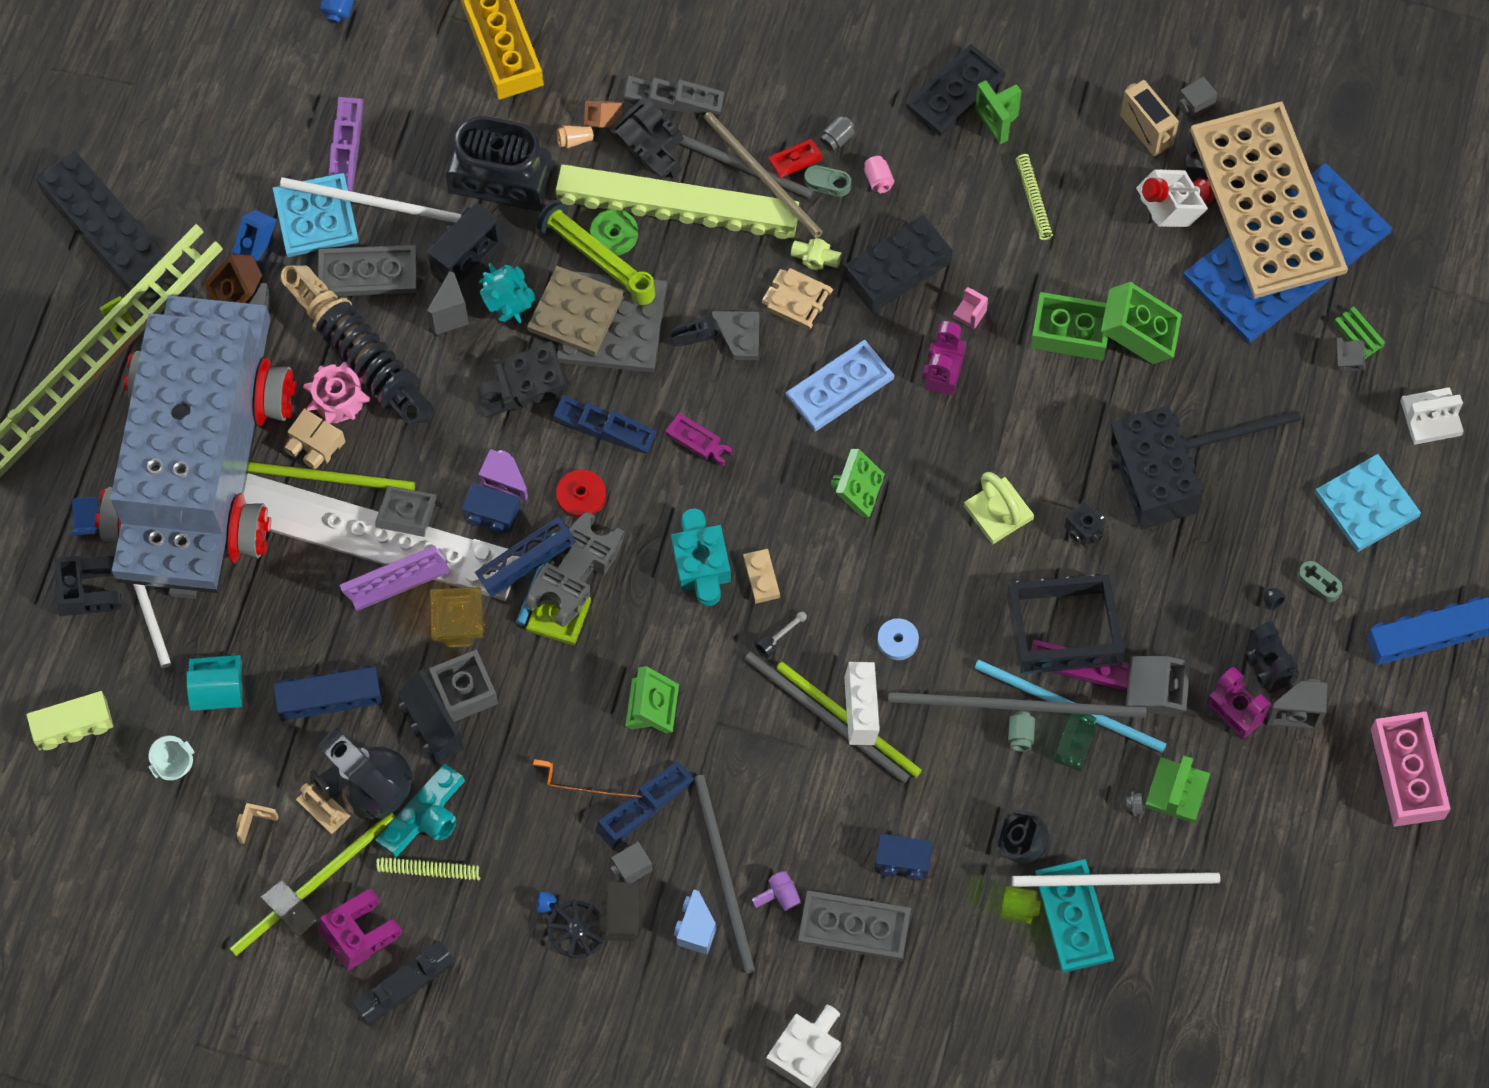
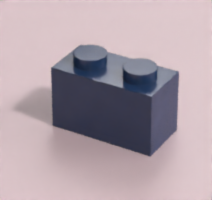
M472 483L462 507L463 517L472 525L479 526L481 524L488 526L494 532H507L511 534L521 509L520 498Z
M881 834L876 871L888 877H894L898 874L905 875L906 878L920 881L922 878L927 879L933 841Z

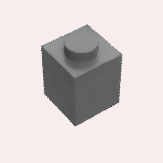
M1203 76L1180 90L1179 108L1183 113H1187L1191 119H1194L1215 106L1218 93Z
M639 842L611 857L613 866L610 870L617 881L622 880L625 886L653 871L652 863Z

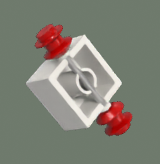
M1153 170L1136 187L1141 195L1142 202L1148 207L1153 221L1158 226L1190 227L1208 209L1205 203H1211L1215 199L1209 179H1197L1192 183L1184 170Z

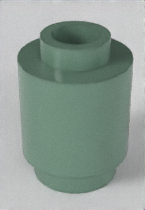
M1016 712L1015 715L1009 718L1008 742L1010 743V748L1022 752L1031 750V745L1034 744L1035 718L1030 716L1028 712Z

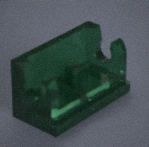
M1070 714L1054 762L1079 771L1082 770L1098 725L1096 717L1089 714Z

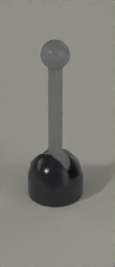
M799 612L797 618L774 637L763 636L754 643L759 654L764 658H769L776 651V641L797 623L805 621L807 618L806 613Z

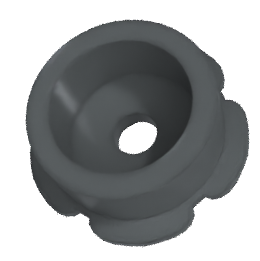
M1132 791L1131 797L1126 798L1127 811L1132 812L1134 817L1137 814H1144L1145 804L1143 793L1135 794V791Z

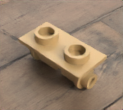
M306 783L301 787L300 791L302 794L296 801L331 834L351 817L332 798L326 802L314 785Z

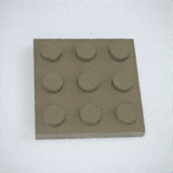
M556 266L527 326L528 331L596 356L625 295L624 290Z

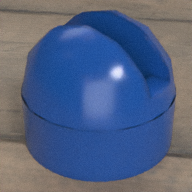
M540 891L537 912L549 913L553 911L556 906L550 903L557 901L555 896L551 893Z

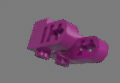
M948 321L940 323L936 343H931L929 347L928 358H931L930 363L924 366L922 379L926 380L925 389L953 396L966 349V342L960 340L962 328L956 323Z
M1232 667L1217 682L1215 691L1209 696L1207 705L1244 740L1265 721L1271 703L1262 694L1254 698L1242 682L1243 675L1235 667ZM1241 703L1245 709L1237 710L1233 704Z
M372 889L361 893L320 917L318 932L347 971L369 959L370 955L396 940L403 932L395 920L386 922L366 935L363 934L355 923V920L373 910L380 903V899Z

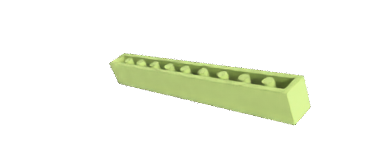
M561 165L556 187L557 199L566 205L578 204L585 205L591 209L622 210L633 213L636 216L648 215L661 220H680L686 224L699 223L711 228L718 226L731 231L743 230L756 235H774L780 239H794L798 221L795 215L778 198Z

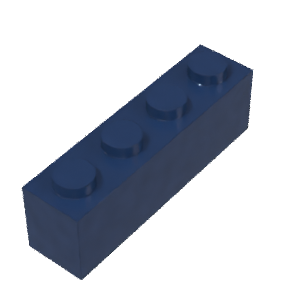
M361 666L354 671L348 672L337 670L333 671L330 675L324 676L313 674L301 680L284 679L280 683L274 684L277 712L281 721L383 704L376 667Z

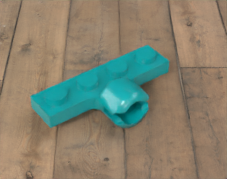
M443 764L378 836L376 842L397 857L420 832H425L435 840L448 838L455 829L456 818L453 813L443 806L465 782L463 776L446 764Z

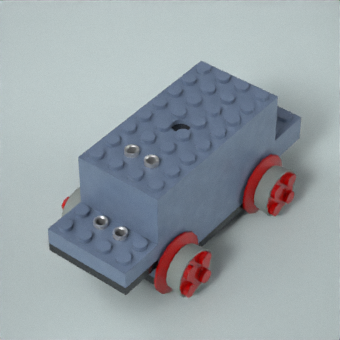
M168 295L164 315L148 314L141 352L136 351L134 354L129 355V375L125 376L123 382L124 391H128L130 406L113 487L101 490L100 513H97L95 517V528H99L101 540L103 542L118 541L112 568L117 583L218 593L225 557H229L230 561L235 564L241 554L254 558H259L261 555L266 554L267 540H265L266 532H270L271 517H268V508L264 503L246 504L244 490L257 425L262 426L267 417L281 421L291 418L293 409L291 396H295L297 382L293 381V370L290 367H272L270 359L268 357L263 358L270 324V316L266 305Z

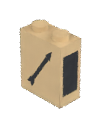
M1145 80L1128 86L1124 93L1120 116L1155 157L1174 145L1179 121Z

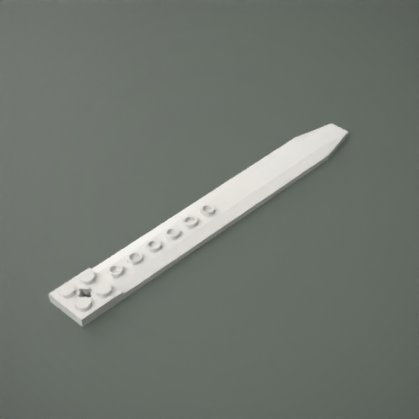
M249 473L247 474L244 490L246 504L264 503L266 505L268 517H271L270 531L382 565H389L435 545L437 549H442L451 572L433 580L490 597L476 576L475 571L507 551V548L476 539H468L431 527L427 528L425 537L375 528V521L379 513L377 511ZM511 556L510 558H508L506 566L515 561L516 559H518L519 557ZM491 572L490 575H486L485 573L483 577L486 580L496 572ZM512 585L493 598L506 601Z

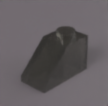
M282 880L261 896L262 900L294 937H299L318 921L317 917Z

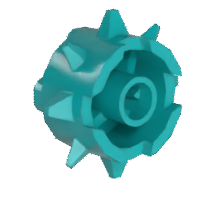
M491 263L488 264L490 273L485 272L484 278L479 281L484 287L480 290L486 306L490 312L496 310L500 315V321L506 322L514 317L521 324L519 314L525 315V310L531 307L532 302L536 300L534 292L527 287L523 280L525 278L523 271L518 266L512 268L509 265L496 270Z

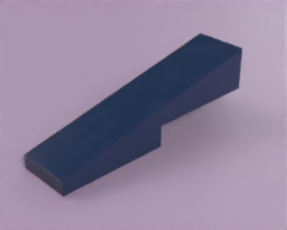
M678 761L639 788L636 795L642 796V798L631 797L599 820L596 832L613 849L694 782V778Z

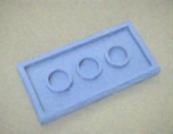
M863 340L788 390L786 397L816 432L892 381L894 374L866 340Z

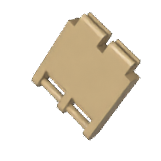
M791 268L788 272L780 269L772 282L773 287H769L762 299V303L767 306L768 312L802 328L811 330L813 326L812 321L816 314L822 311V304L827 295H831L833 289ZM822 292L823 294H822L821 298L819 299V301H818V303H817L816 300H817L818 296L820 295V293ZM810 310H813V312L811 313L809 319H808V320H805L806 317L808 316Z

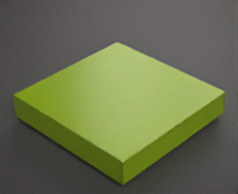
M591 597L588 598L578 615L564 627L556 624V618L560 611L556 604L545 603L540 607L537 606L532 611L526 630L575 646L591 603Z

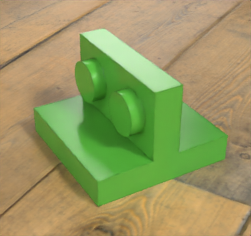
M985 80L978 84L975 109L998 143L1002 144L1008 141L1010 122L1014 121L1019 115L1022 91L1016 84L995 94Z
M647 666L638 668L637 678H632L626 727L633 730L652 726L663 733L673 732L679 684Z
M1184 755L1181 764L1160 758L1145 807L1195 823L1210 773L1192 768L1193 758Z

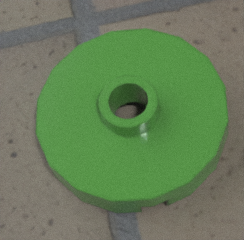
M614 209L606 210L598 214L592 221L590 235L615 255H622L629 252L635 246L638 239V226L635 219L627 212L622 210L614 211ZM614 232L618 233L617 236H611L610 234Z

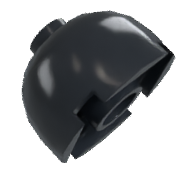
M1025 809L1012 812L1015 815L1009 819L1005 818L1001 822L997 830L996 844L1000 847L1002 856L1020 864L1031 863L1038 860L1045 853L1049 845L1050 836L1048 828L1036 814Z

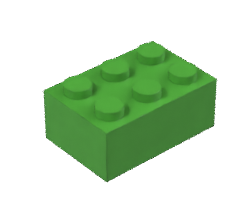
M1128 282L1109 289L1101 332L1148 362L1155 364L1174 358L1182 314L1132 282Z
M1040 292L1030 349L1103 361L1108 336L1101 332L1107 303Z

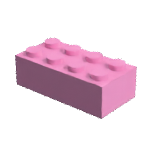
M1427 712L1375 719L1371 733L1393 826L1445 819L1450 811V805Z

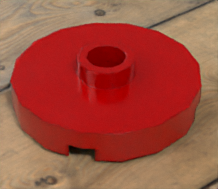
M575 470L566 474L557 486V502L568 516L580 518L586 512L595 514L597 511L599 512L606 501V487L602 479L597 474L588 470ZM579 490L585 491L583 495L577 494Z

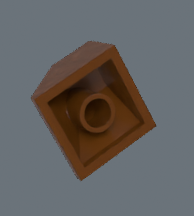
M230 254L204 285L211 300L245 303L253 295L262 274L253 256Z

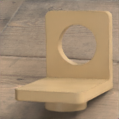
M246 803L244 813L238 816L236 823L239 842L245 843L253 816L277 821L278 814L276 810Z

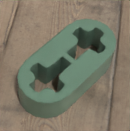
M1307 561L1301 565L1298 579L1306 588L1326 602H1333L1339 598L1343 586L1338 578L1314 561ZM1313 570L1315 572L1314 576L1309 578L1305 576L1306 571L1310 572ZM1331 585L1335 587L1334 592L1327 593L1325 591Z

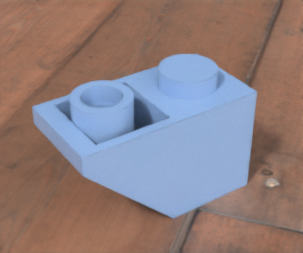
M693 890L692 896H687L682 911L686 913L683 922L678 920L674 936H677L678 946L708 955L716 931V925L699 891Z

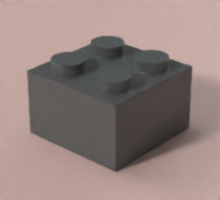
M477 649L429 668L437 693L453 722L498 704L496 692Z

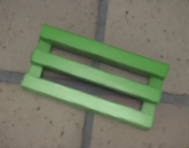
M1352 307L1349 312L1343 313L1341 317H1337L1334 320L1333 324L1348 341H1359V339L1346 326L1345 321L1370 348L1368 350L1365 348V359L1384 347V340L1355 307Z

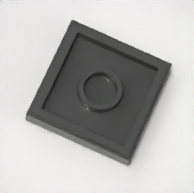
M388 486L375 521V528L425 537L437 501V495Z

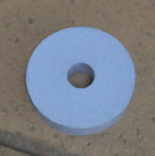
M889 620L879 630V649L890 659H907L915 653L918 647V631L907 620ZM898 636L901 637L903 640L901 642L894 641V638Z

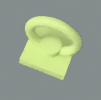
M986 472L982 475L981 484L983 491L964 502L965 509L992 545L1034 519V514L1007 478L1000 479L992 472Z

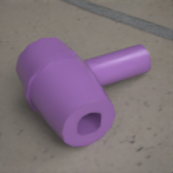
M786 871L772 875L768 880L771 889L752 898L756 908L774 898L777 899L784 911L801 904L794 881L791 880Z

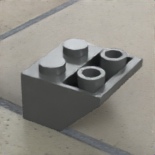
M1169 656L1130 657L1126 706L1145 707L1147 712L1168 717L1185 712L1190 662Z

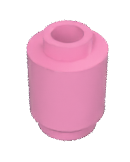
M881 156L871 157L865 162L864 171L872 190L879 193L889 191L894 184V178L887 162Z

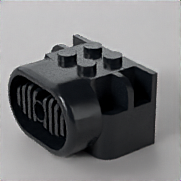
M476 116L465 121L455 134L454 148L445 175L448 193L542 212L556 160H552L550 151L541 147L537 133L528 125L492 116Z

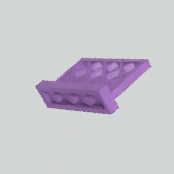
M434 545L340 584L342 592L352 600L355 609L359 611L448 574L451 571L442 549H437Z

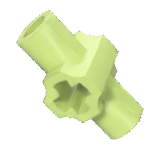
M818 238L810 239L809 244L794 241L791 250V256L803 259V264L813 270L823 269L824 265L838 268L842 258L841 252L830 250V244Z

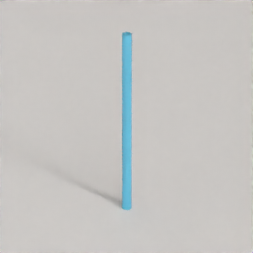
M978 660L974 669L1047 702L1075 703L981 660ZM1076 714L1163 753L1166 747V743L1104 715Z

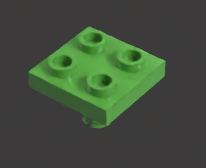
M851 449L842 475L833 476V479L839 480H832V488L858 515L870 518L885 474L860 449Z

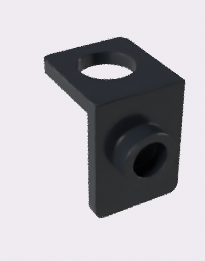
M333 765L321 775H318L314 769L310 771L311 784L315 786L326 802L339 793L340 773L336 765Z

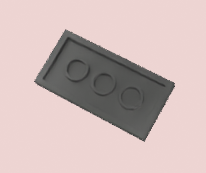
M416 245L319 249L318 279L327 286L329 291H333L337 296L417 293Z
M807 890L798 944L903 961L911 908Z

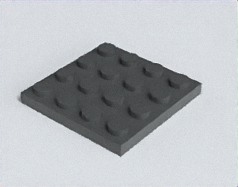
M575 272L624 290L625 295L596 356L559 343L557 353L559 363L655 373L667 281L653 280L655 287L654 300L647 305H639L632 300L631 293L612 276Z

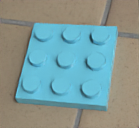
M344 173L302 181L348 191ZM280 186L273 187L287 257L316 252L319 249H330L359 243L350 201Z
M1378 454L1315 490V495L1357 552L1420 517L1421 514Z

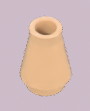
M563 125L562 128H557L558 145L560 148L565 147V149L587 141H593L591 126Z

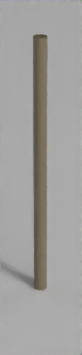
M707 112L704 115L707 123L815 238L820 237L823 231L722 123L711 112Z

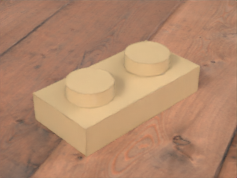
M768 549L743 554L755 604L780 598Z

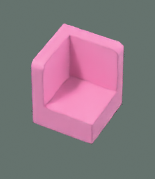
M967 287L964 291V299L954 312L953 319L974 330L987 311L988 298Z

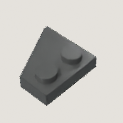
M712 311V319L717 320L724 342L727 343L733 359L759 360V312Z

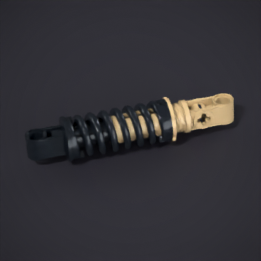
M286 266L281 272V281L296 297L297 301L305 307L310 318L315 319L312 327L313 330L319 335H323L325 342L331 344L333 351L339 353L340 359L343 362H347L348 368L355 371L358 378L363 376L364 386L370 389L372 395L379 400V405L383 409L394 408L403 420L409 424L429 422L433 417L434 409L432 404L416 388L419 380L417 375L409 369H404V363L401 360H396V354L393 351H388V345L385 342H380V336L377 333H372V327L369 324H364V318L356 312L352 303L347 298L338 300L337 295L333 291H329L327 286L318 279L308 266Z

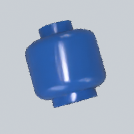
M322 0L320 11L326 16L327 21L339 23L340 20H347L349 18L354 0Z

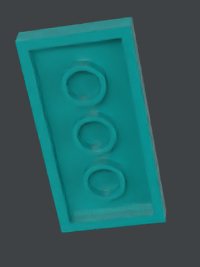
M1086 859L1036 870L1034 875H1090ZM1093 885L1038 886L1062 973L1114 960Z

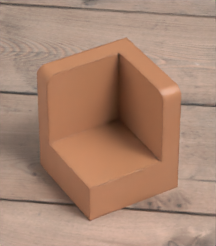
M585 101L584 125L611 127L622 117V103Z

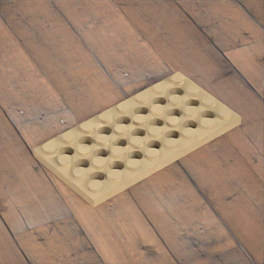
M1282 101L1191 126L1190 132L1254 299L1347 273V265ZM1269 126L1272 128L1273 133L1269 135L1264 134L1260 128ZM1241 132L1248 133L1251 138L1247 141H1243L1238 137V134ZM1219 138L1225 139L1228 145L1220 147L1215 143V140ZM1277 147L1281 150V154L1272 155L1268 149ZM1254 153L1259 159L1254 162L1249 161L1246 158V154ZM1231 159L1235 162L1236 166L1228 168L1223 164V161ZM1286 168L1290 174L1281 176L1277 173V169ZM1263 174L1267 180L1265 182H1257L1254 179V175ZM1239 180L1243 183L1244 187L1240 189L1234 188L1231 182ZM1289 188L1294 189L1298 195L1296 197H1289L1286 195L1285 190ZM1271 195L1275 201L1273 203H1265L1262 200V196ZM1247 201L1251 204L1252 208L1244 210L1239 206V203ZM1297 209L1302 210L1306 216L1304 218H1297L1294 216L1293 211ZM1279 216L1283 223L1279 225L1273 224L1270 221V217ZM1255 222L1260 226V229L1252 231L1247 227V224ZM1310 231L1313 233L1314 238L1310 240L1302 237L1301 232ZM1280 237H1287L1291 244L1283 246L1279 243L1278 239ZM1263 243L1268 247V250L1266 252H1259L1256 250L1255 245ZM1311 252H1318L1322 255V259L1319 261L1312 260L1309 254ZM1294 258L1299 262V266L1291 267L1287 264L1286 260ZM1267 264L1273 265L1276 268V272L1272 274L1264 271L1263 266Z

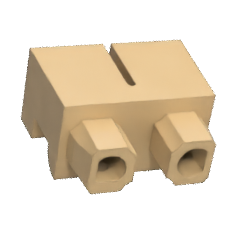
M303 409L288 431L289 439L284 449L287 454L295 458L302 449L308 452L303 461L308 467L315 470L322 462L328 464L333 452L337 448L340 449L345 443V438L341 430L326 421L323 422L318 416Z

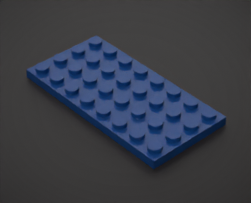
M1325 163L1314 171L1311 176L1348 267L1389 235L1392 227ZM1294 189L1286 193L1289 197H1296L1298 195ZM1297 209L1293 211L1294 216L1297 218H1304L1306 216L1302 210ZM1279 216L1270 217V221L1273 224L1279 225L1283 223ZM1255 222L1247 224V227L1252 231L1260 229V226ZM1310 231L1301 232L1302 237L1310 240L1314 238L1313 233ZM1231 237L1183 273V278L1248 344L1334 278L1331 277L1254 299ZM1280 237L1278 239L1279 243L1283 246L1291 244L1287 237ZM1263 243L1255 245L1256 250L1259 252H1266L1268 250V247ZM1311 252L1309 254L1312 260L1319 261L1322 259V255L1318 252ZM1294 258L1286 260L1287 264L1291 267L1299 266V262ZM1267 264L1263 266L1264 271L1272 274L1276 272V268L1273 265Z

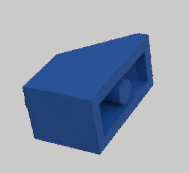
M257 210L242 216L232 254L253 256L257 264L271 240L276 219Z

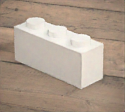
M849 662L844 677L849 745H875L879 733L875 663Z

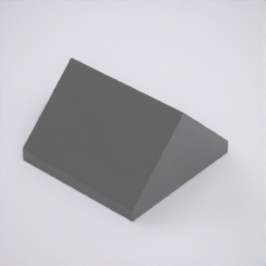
M451 271L448 273L427 310L431 332L435 335L469 324L465 301L455 274Z

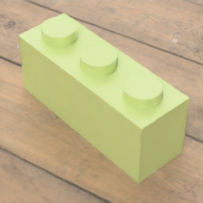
M102 691L27 714L33 741L39 750H51L56 748L58 744L67 741L77 742L84 736L103 734L108 729L114 727L107 700Z

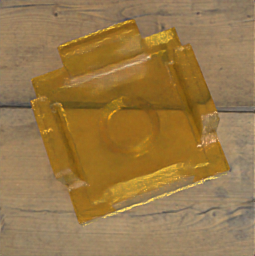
M481 587L430 590L432 641L445 640L447 647L472 646V638H483L485 629Z

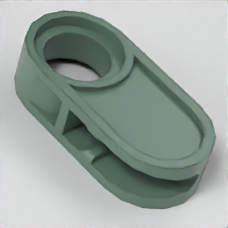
M814 165L810 166L805 172V185L816 192L842 197L851 190V178L844 171ZM842 179L846 182V186L836 188L833 182Z

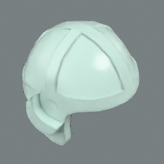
M176 736L160 737L150 747L149 761L151 765L149 769L155 778L160 776V778L165 780L179 779L191 769L193 763L192 754L195 752L187 741L184 743Z

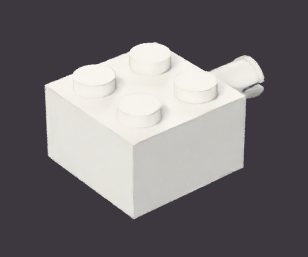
M826 1005L815 1023H810L796 1014L766 1057V1065L800 1088H816L841 1050V1043L828 1034L840 1013L833 1007Z

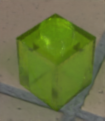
M1006 886L1000 919L1032 924L1033 916H1039L1041 901L1036 900L1037 891Z

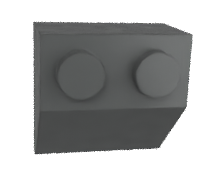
M1317 679L1300 681L1274 703L1267 719V725L1319 730L1326 714L1327 683H1320Z

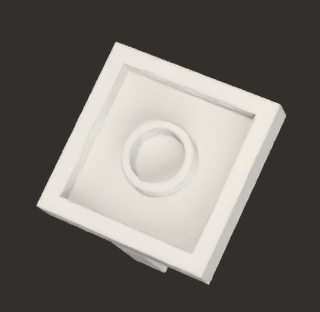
M1450 387L1402 396L1400 401L1414 445L1462 436L1464 431L1458 413L1463 402L1460 395L1452 396Z

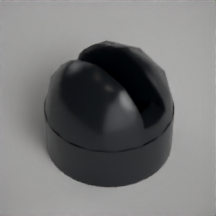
M1270 588L1264 593V602L1271 610L1279 608L1286 599V595L1277 588Z

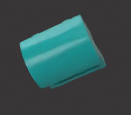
M240 655L189 659L187 691L190 711L242 707L243 687L241 682L242 661Z

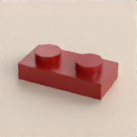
M812 139L768 157L769 164L779 178L823 160L822 153Z

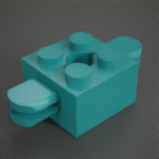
M689 509L682 515L683 532L671 534L681 591L695 589L697 599L701 605L712 606L719 602L721 597L719 584L731 582V571L721 525L707 527L703 512L698 509Z

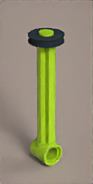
M557 199L550 202L542 210L537 219L538 229L546 234L553 230L622 284L631 293L632 300L635 303L647 305L654 300L655 287L653 277L647 272H637L567 217L566 204Z

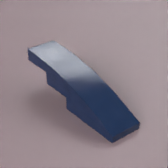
M562 395L552 417L553 420L598 439L645 454L648 453L657 431L614 410L609 413L588 402L584 405L565 395Z

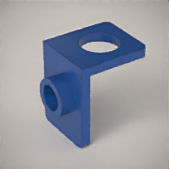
M97 497L72 499L74 529L71 531V535L95 534L99 532V528H95V517L99 513Z

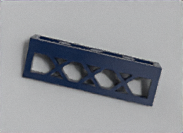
M557 517L476 570L475 574L492 598L576 543L561 518ZM559 525L562 530L548 538L549 532ZM532 542L541 543L527 552L528 545ZM511 556L519 557L518 559H516L515 561L506 566L508 558H510ZM491 569L498 570V572L486 580L483 577Z

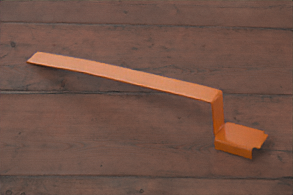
M534 759V763L532 764L533 766L544 767V768H550V773H549V778H548V783H547L549 786L559 787V788H566V789H573V790H580V791H587V792H594V793H601V794H608V795L630 796V797H641V798H642V796H637V795L605 793V792H598V791H591V790H584V789H577V788H570V787H562V786L550 785L551 777H552V772H553V764H551L550 762H547V761H541V760H535V759Z

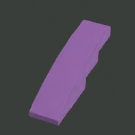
M338 97L337 120H335L333 143H331L329 176L344 173L347 189L352 192L359 150L364 100Z

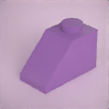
M490 449L478 474L480 485L527 501V488L514 458L505 451L498 450L497 452Z

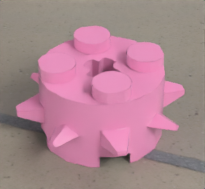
M343 362L340 367H336V365L320 366L318 368L319 371L314 376V381L304 384L303 387L312 394L313 401L306 409L308 411L316 409L329 424L339 423L347 419L354 420L355 414L362 409L363 403L370 401V397L362 392L360 386L363 383V376L358 378L357 374L348 368L347 362Z

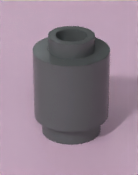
M838 116L822 132L820 137L821 144L831 152L835 149H840L855 134L853 122L847 117L842 118Z

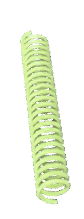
M1022 154L1016 158L1019 175L1023 182L1022 185L1026 192V198L1030 205L1029 208L1033 215L1032 218L1036 225L1039 239L1047 240L1053 234H1051L1052 231L1049 227L1050 224H1048L1049 221L1046 217L1047 214H1045L1046 211L1043 207L1044 204H1042L1040 191H1038L1039 188L1036 184L1037 181H1035L1033 168H1031L1029 155Z
M386 857L384 868V858H381L380 868L379 859H377L378 872L386 871L388 873L390 871L395 874L398 872L399 874L411 873V875L414 873L418 875L419 873L420 876L422 874L424 876L426 874L428 876L431 875L432 877L444 876L445 878L452 876L453 879L460 877L461 879L469 878V880L477 879L478 881L481 879L478 873V865L476 866L474 876L475 866L472 865L470 875V864L466 874V864H464L462 873V864L459 866V872L458 864H455L454 872V864H451L450 871V863H447L445 873L446 863L444 862L441 873V862L437 872V862H435L434 871L433 861L431 862L429 871V861L426 862L425 870V861L422 862L421 869V861L419 860L416 870L417 861L415 860L412 871V859L410 860L409 870L408 859L406 860L405 869L404 859L401 862V869L400 859L397 861V868L396 858L393 859V867L392 858L389 859V866L387 867L388 858Z

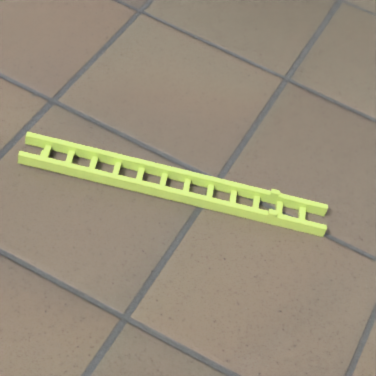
M197 224L15 410L12 409L8 413V417L0 424V440L11 429L22 440L10 452L0 444V453L5 456L0 461V477L145 330L148 314H160L166 308L168 295L178 296L223 250L216 241L202 255L194 248L191 249L189 246L203 233ZM185 252L195 263L182 274L172 264ZM168 270L178 280L165 292L155 281ZM151 287L161 297L148 310L138 299ZM134 305L144 315L130 327L120 317ZM116 322L126 333L113 345L103 334ZM99 340L109 351L96 363L86 352ZM82 358L92 368L78 380L68 370ZM64 375L74 386L61 398L51 388ZM47 393L57 404L43 416L34 405ZM30 411L39 422L34 427H31L26 434L16 423Z

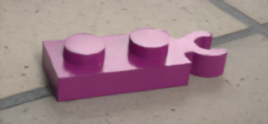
M681 413L676 416L665 431L667 437L706 461L711 455L714 457L716 464L724 466L725 460L719 455L722 453L730 457L732 455V449L729 446L719 445L720 437Z

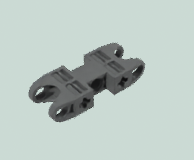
M590 512L584 513L569 529L576 543L561 552L566 557L559 567L556 568L546 563L535 578L527 597L526 608L531 611L545 603L556 604L560 609L556 618V624L561 627L566 626L578 615L590 597V585L585 583L591 572L595 570L605 575L616 559L623 542L625 531L620 528H616L614 532L611 531L606 535H597L592 532L591 527L595 520V515Z

